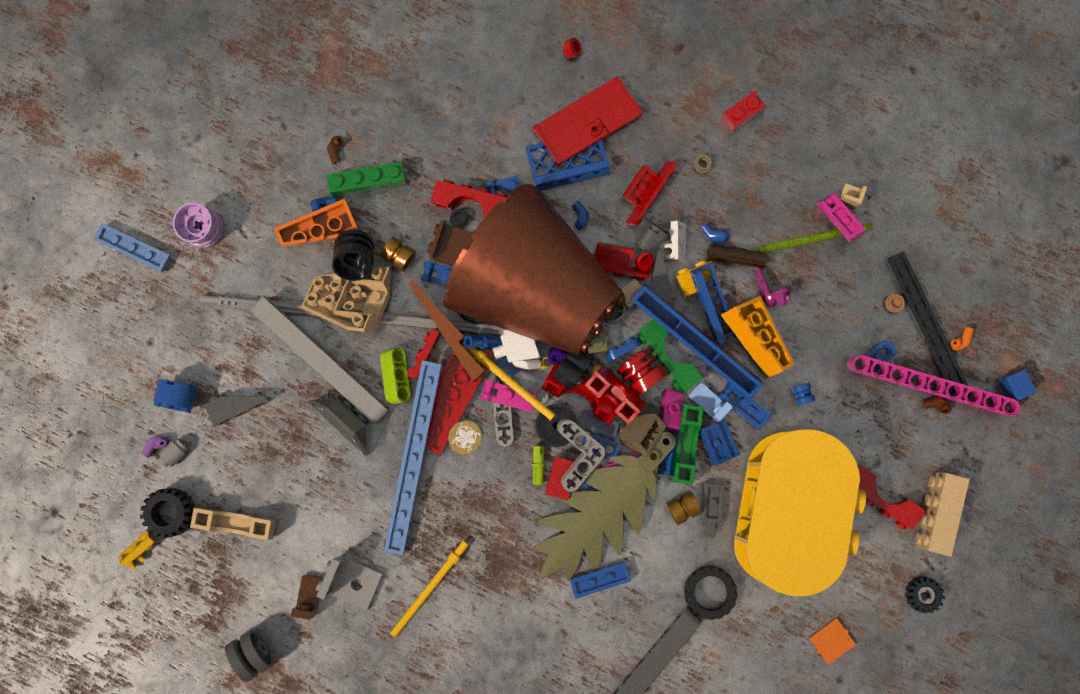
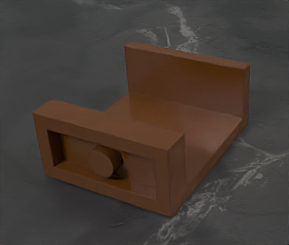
M441 220L440 224H436L433 235H436L434 242H430L427 253H430L429 257L454 266L462 249L467 250L468 245L470 246L474 241L471 239L473 232L456 228Z

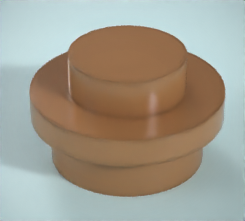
M891 294L886 298L885 306L890 312L898 313L903 310L905 300L899 294Z

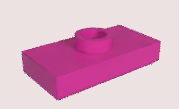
M670 389L663 390L660 419L667 429L678 431L680 430L683 393Z

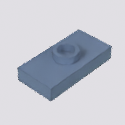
M584 409L579 423V427L584 431L613 441L616 439L620 426L619 421L613 419L609 425L594 417L593 412Z

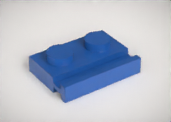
M725 419L700 429V436L713 466L740 455Z

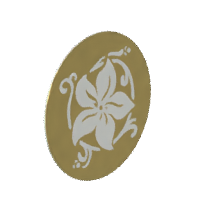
M471 421L456 423L449 432L448 440L450 447L461 455L475 452L482 441V433L478 425Z

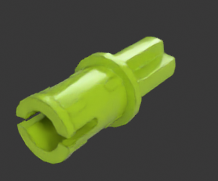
M533 447V464L531 466H533L534 485L544 484V466H546L545 447Z

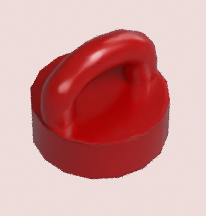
M571 38L565 41L563 52L566 58H574L581 54L582 47L578 39Z
M650 251L643 252L636 257L635 267L637 270L644 272L654 267V258Z

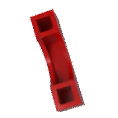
M444 179L443 181H436L430 202L436 207L453 211L458 204L464 201H476L481 204L483 215L486 217L498 202L504 203L509 198L503 193H496L495 195L483 188L475 190L470 185L461 184L459 186L455 185L451 180Z
M555 362L541 389L558 398L566 393L582 395L591 404L593 416L610 425L616 415L614 412L616 405L609 398L604 396L598 398L585 386L588 382L586 378L579 388L575 386L572 391L553 378L556 369L560 365Z
M857 465L860 475L858 489L866 492L865 504L871 508L873 506L878 508V513L883 517L895 520V525L904 531L905 529L913 530L926 511L910 499H903L893 504L887 503L877 492V476L863 466Z

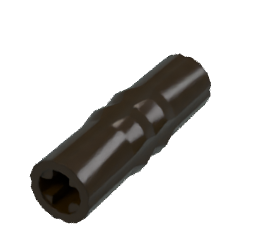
M709 244L707 260L764 269L767 253L736 248L734 246L727 247Z

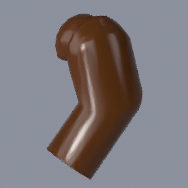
M339 135L333 137L327 146L332 164L341 162L338 152L344 140Z
M936 396L921 401L924 410L934 407L943 414H949L952 409L950 404L941 397Z

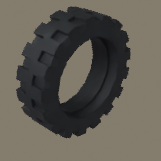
M706 566L700 567L696 571L694 570L689 578H687L684 586V598L688 607L696 615L704 619L714 620L728 615L732 607L734 608L738 597L734 579L719 567ZM708 576L721 579L727 590L726 599L723 604L714 609L700 606L694 595L697 583L702 578Z

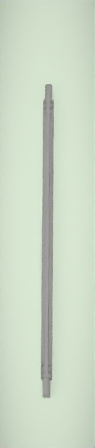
M200 295V302L243 309H251L259 300L227 295ZM271 300L284 313L317 316L302 309L303 303ZM384 312L380 323L438 329L432 318L426 316ZM448 319L461 332L503 335L504 329L488 323L476 324L470 323V321Z

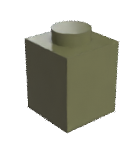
M601 332L597 337L594 336L590 340L591 345L587 349L588 354L607 353L606 334Z

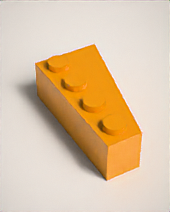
M761 296L721 314L767 378L795 365Z

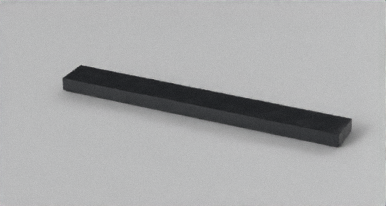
M903 251L885 259L940 377L968 386L905 252ZM953 386L949 388V394L952 396L955 392Z

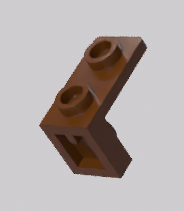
M302 576L297 606L292 608L291 617L308 620L315 617L318 597L316 596L319 592L316 588L321 580L320 577Z

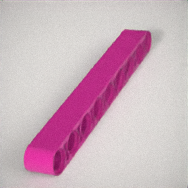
M864 355L851 356L847 362V366L852 372L996 414L1015 416L1020 411V404L1015 399ZM857 359L862 361L860 369H857L855 366ZM876 364H878L881 368L879 374H875L874 367ZM894 370L899 372V377L896 380L892 376ZM914 375H916L918 379V382L915 385H913L911 382V378ZM932 381H935L936 388L934 390H931L930 383ZM951 386H953L955 389V392L952 396L949 394V388ZM970 391L973 393L971 401L968 400V393ZM988 397H990L992 400V403L989 407L986 404V400ZM1006 403L1010 404L1008 412L1005 410Z

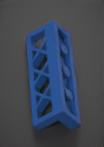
M708 263L689 272L714 341L721 345L726 343L725 338L735 333L731 328L730 331L725 333L722 331L721 323L726 321L722 316H717L714 307L716 304L723 307L722 314L729 311L714 267L712 263ZM709 269L711 276L708 282H705L702 271ZM710 286L716 288L717 291L714 300L711 299L708 292Z

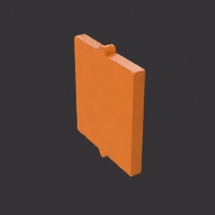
M837 618L809 637L817 649L816 652L821 654L828 665L856 645L849 636V631L844 629Z

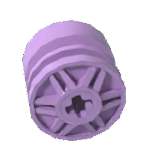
M196 202L186 203L181 206L173 218V229L176 235L183 241L201 248L216 244L224 230L221 217L215 211Z

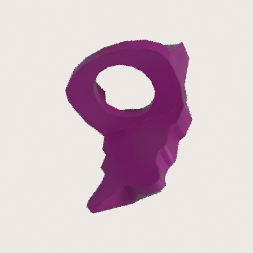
M757 268L756 280L767 305L774 307L777 302L782 306L788 305V298L792 288L786 287L772 293L762 269Z

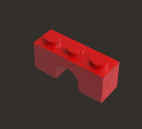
M605 366L598 369L585 384L598 398L602 396L609 398L616 405L614 412L627 424H630L648 405Z

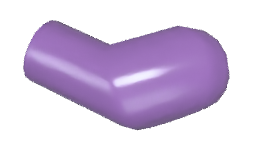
M156 436L149 438L141 454L149 458L154 449L166 447V437Z

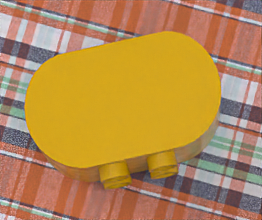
M817 430L780 432L761 440L749 455L734 538L735 555L739 564L751 577L777 592L790 596H809L819 593L831 586L842 574L846 566L848 554L855 555L857 553L859 532L852 530L854 514L861 515L864 511L866 492L858 489L860 475L857 463L849 449L841 441L830 434Z

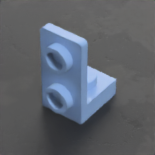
M699 383L689 394V398L699 407H704L703 410L716 422L721 421L733 407L728 402H723L703 383Z

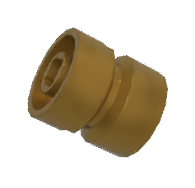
M393 236L385 244L380 257L389 263L393 261V265L403 272L414 259L416 251L408 245L403 246V242Z
M691 491L681 495L680 500L675 498L666 503L677 526L686 522L689 516L694 518L702 514L701 508Z

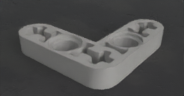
M540 387L525 389L527 391H532L533 393H538L537 391H541L542 394H545V398H542L541 403L545 404L547 402V391L541 389ZM493 402L496 440L503 447L510 446L514 440L511 412L513 407L504 405V408L508 407V411L501 410L497 412V408H501L500 404ZM502 413L507 414L509 417L508 423L504 425L498 422V416ZM510 426V430H506V434L511 439L507 440V443L504 444L500 440V437L503 436V430L498 431V427L505 428Z
M564 418L557 424L558 432L582 452L561 478L563 488L573 492L580 487L603 459L605 449L576 423L568 418ZM563 425H569L575 433L572 435L567 430L564 431ZM579 435L586 436V441L582 445L576 443ZM593 448L598 449V455H593ZM588 456L593 462L591 463L585 457ZM581 462L588 464V468L584 472L578 470V465ZM573 471H575L578 475H580V478H578L577 476H575V475L573 474ZM567 479H573L574 484L568 485Z

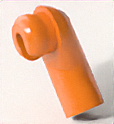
M964 327L962 336L951 340V348L959 351L968 347L974 329Z

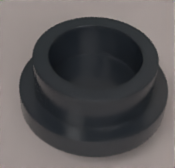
M462 209L454 210L450 215L451 224L456 228L465 227L469 222L468 213Z

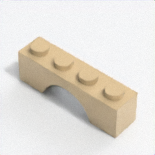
M197 507L193 510L190 528L230 532L251 538L270 540L273 539L277 519Z

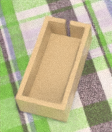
M933 472L928 482L930 487L929 493L924 499L926 512L919 520L921 527L915 537L916 548L952 557L970 479L949 473Z

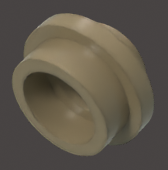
M701 154L694 160V168L699 173H707L713 166L711 157L706 154ZM700 162H705L706 167H701Z

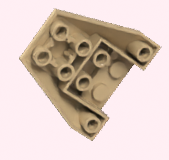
M373 266L370 275L359 281L345 280L335 273L314 276L301 307L346 330L367 332L378 328L390 298V268Z

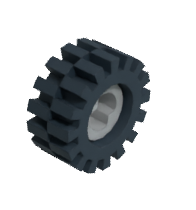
M919 576V578H913V582L909 581V587L905 588L907 591L905 597L908 598L906 600L907 603L911 605L912 609L924 614L934 613V610L938 611L940 609L938 606L943 605L942 599L945 600V596L942 595L945 592L944 589L940 588L941 584L928 577ZM928 590L929 598L922 600L921 592Z

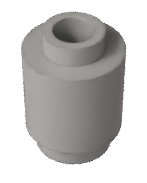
M178 438L175 441L172 440L158 453L160 455L159 461L166 467L168 465L173 467L186 454L188 447Z

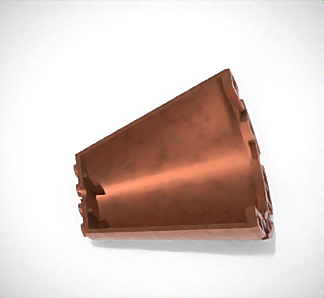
M524 184L508 194L510 197L508 201L504 203L498 202L473 232L471 239L474 241L470 246L468 245L467 250L462 249L448 277L445 288L449 291L443 295V305L449 310L579 356L582 351H587L591 345L590 340L594 336L597 337L602 331V323L611 320L615 313L613 311L617 306H622L626 297L539 188L532 184Z

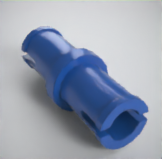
M479 334L478 336H466L464 338V346L466 348L486 349L487 347L495 348L500 345V338L498 336Z

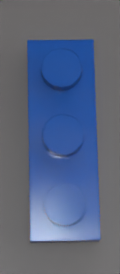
M622 562L569 580L575 599L630 582L631 578L626 563Z

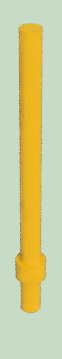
M464 346V349L474 356L475 361L486 366L550 421L555 418L556 414L489 360L482 350L479 351L476 348H466Z
M463 540L457 549L448 555V560L391 630L390 634L393 637H397L451 567L459 562L460 556L469 546L467 542Z

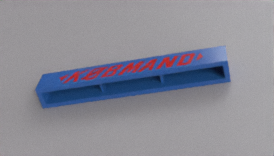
M645 282L631 296L632 302L749 399L763 386L759 377Z

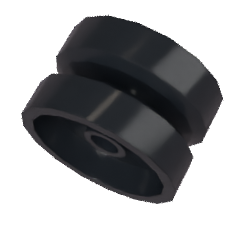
M549 405L547 408L556 416L550 421L541 412L538 414L535 423L537 436L548 446H565L569 441L557 429L553 428V423H558L561 419L568 418L578 425L576 415L564 405ZM563 425L564 431L567 430L572 435L575 433L569 425Z

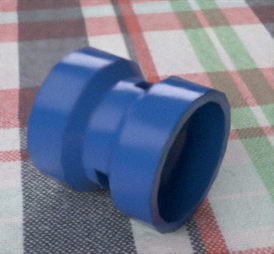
M810 382L791 388L793 394L796 395L795 402L797 406L816 401L810 391L812 388Z

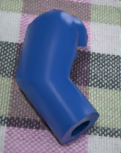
M577 201L572 205V208L578 214L575 226L578 229H583L588 225L589 212L580 201Z

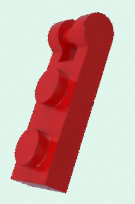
M432 329L431 332H427L423 340L425 345L423 349L418 350L415 356L417 362L407 372L410 378L414 380L419 379L422 360H429L440 338L441 333Z

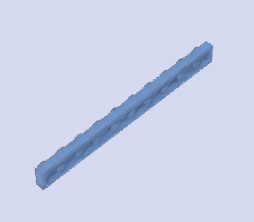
M422 360L384 549L385 552L404 555L442 369V364Z

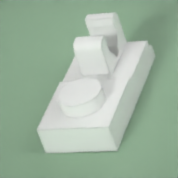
M671 221L669 236L672 243L666 244L665 248L671 249L672 252L670 255H665V258L685 262L686 224L679 221Z

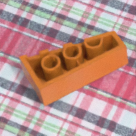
M346 199L273 228L280 245L285 248L335 240L338 234L345 230H360Z

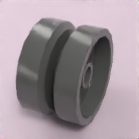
M252 629L242 634L240 640L235 639L225 645V653L229 664L238 677L245 682H249L257 677L258 671L263 673L273 666L272 655L260 635Z

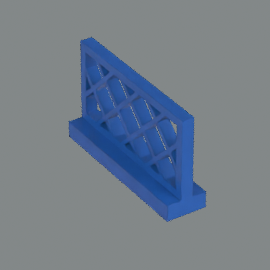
M602 140L594 146L588 147L591 151L587 157L578 153L570 158L569 162H563L566 166L560 171L553 168L556 164L555 160L551 166L542 162L546 154L551 156L543 143L527 146L526 152L535 186L540 191L610 174V165ZM540 150L543 154L538 160L532 157L531 151ZM595 151L601 154L603 160L595 162L590 157ZM576 156L585 160L582 165L576 166L572 164ZM539 165L548 169L544 175L537 176L536 170Z

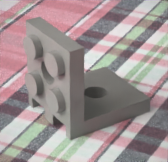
M340 555L327 562L324 569L326 575L317 585L316 590L319 592L316 597L324 600L332 595L364 610H368L383 573ZM354 579L362 581L363 586L361 589L356 590L353 588L352 582Z

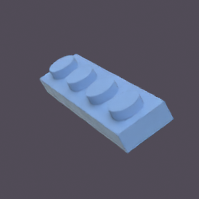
M103 223L93 239L162 273L171 258V255Z

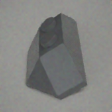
M321 399L308 402L364 456L370 453L367 418L360 412L356 414L352 410L354 406L346 399L344 401L341 399Z

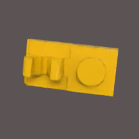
M145 531L119 555V565L129 566L135 570L137 567L133 562L134 559L144 562V555L142 553L152 548L154 544L153 533Z

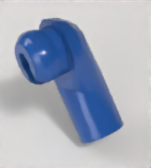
M337 197L313 199L310 203L311 210L314 212L321 209V207L337 202Z
M708 223L700 228L710 242L722 243L729 237V233L726 230H713Z

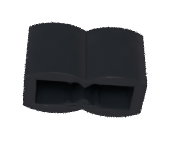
M583 351L579 356L569 353L556 369L553 378L571 391L575 386L579 388L585 379L583 375L585 373L589 375L595 365L592 363L595 358Z

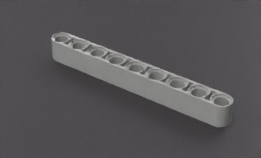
M262 295L253 305L250 311L370 421L377 424L386 415L389 408L269 298Z

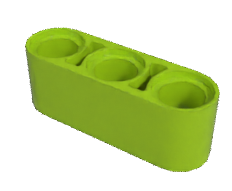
M401 347L384 350L380 355L386 401L391 405L407 402L410 399L411 393L405 352Z

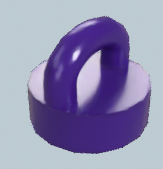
M553 347L549 350L548 359L551 364H555V362L561 364L568 354L567 351Z

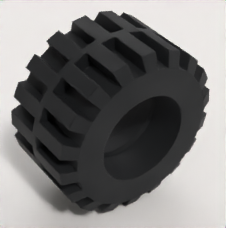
M176 488L159 489L149 494L150 498H145L143 501L145 506H141L140 509L143 511V514L140 515V519L144 518L143 527L147 526L146 531L148 533L153 532L155 537L168 538L183 534L184 531L190 528L189 524H191L193 515L192 508L195 507V504L190 502L192 498L186 496L187 493L185 491H179L180 489ZM166 501L171 502L176 508V518L171 524L165 523L160 516L161 507Z

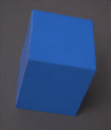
M1026 369L1015 371L998 379L1005 396L1017 401L1037 393Z

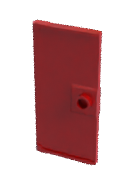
M616 76L532 128L559 166L642 116L643 112L620 78Z

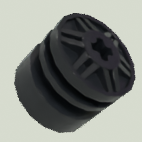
M350 229L339 233L336 237L332 269L340 278L349 281H359L368 277L372 272L375 243L368 233Z

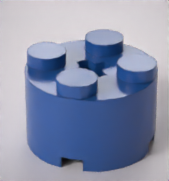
M158 379L153 406L191 413L198 387Z

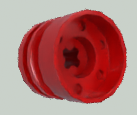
M649 348L631 356L616 371L618 375L627 371L628 375L622 380L624 382L631 378L634 382L628 388L637 396L668 375L661 364L655 367L651 366L656 359L655 356L649 360L645 358L652 352Z

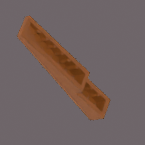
M413 280L410 281L409 285L473 382H475L485 371L460 344L464 341L465 337Z

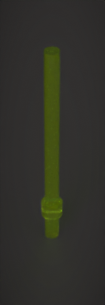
M871 223L862 224L866 231L872 230ZM837 229L758 246L759 252H769L841 237L843 235Z

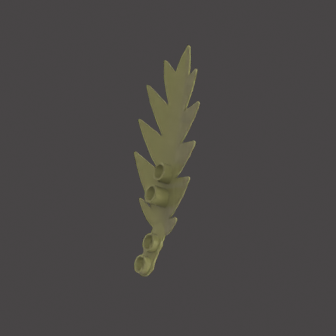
M663 432L648 455L641 454L639 458L624 455L610 457V461L622 466L594 469L585 479L584 483L599 491L570 492L568 500L557 498L581 512L552 515L538 520L541 524L566 532L549 538L534 547V551L548 554L539 576L541 579L564 568L567 581H570L569 579L573 577L578 568L583 549L593 571L599 570L603 532L616 553L621 555L623 544L622 511L636 534H640L644 519L646 488L651 498L655 499L656 479L653 471L674 448L675 438L672 434ZM664 438H667L669 440V444L667 446L663 444ZM651 453L656 454L655 460L650 459Z

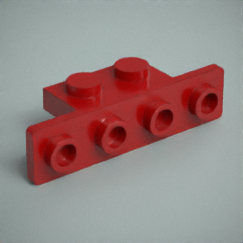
M666 161L658 174L647 165H643L622 195L635 206L626 220L628 225L636 226L643 220L646 210L653 205L657 194L664 189L667 179L674 174L675 167L677 166L675 161Z
M597 242L594 257L606 272H613L621 277L626 275L633 276L637 280L649 279L650 270L643 272L637 270L636 267H631L634 248Z

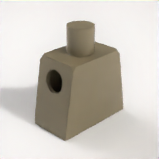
M656 414L638 415L630 424L620 427V439L630 449L648 455L666 428V425Z

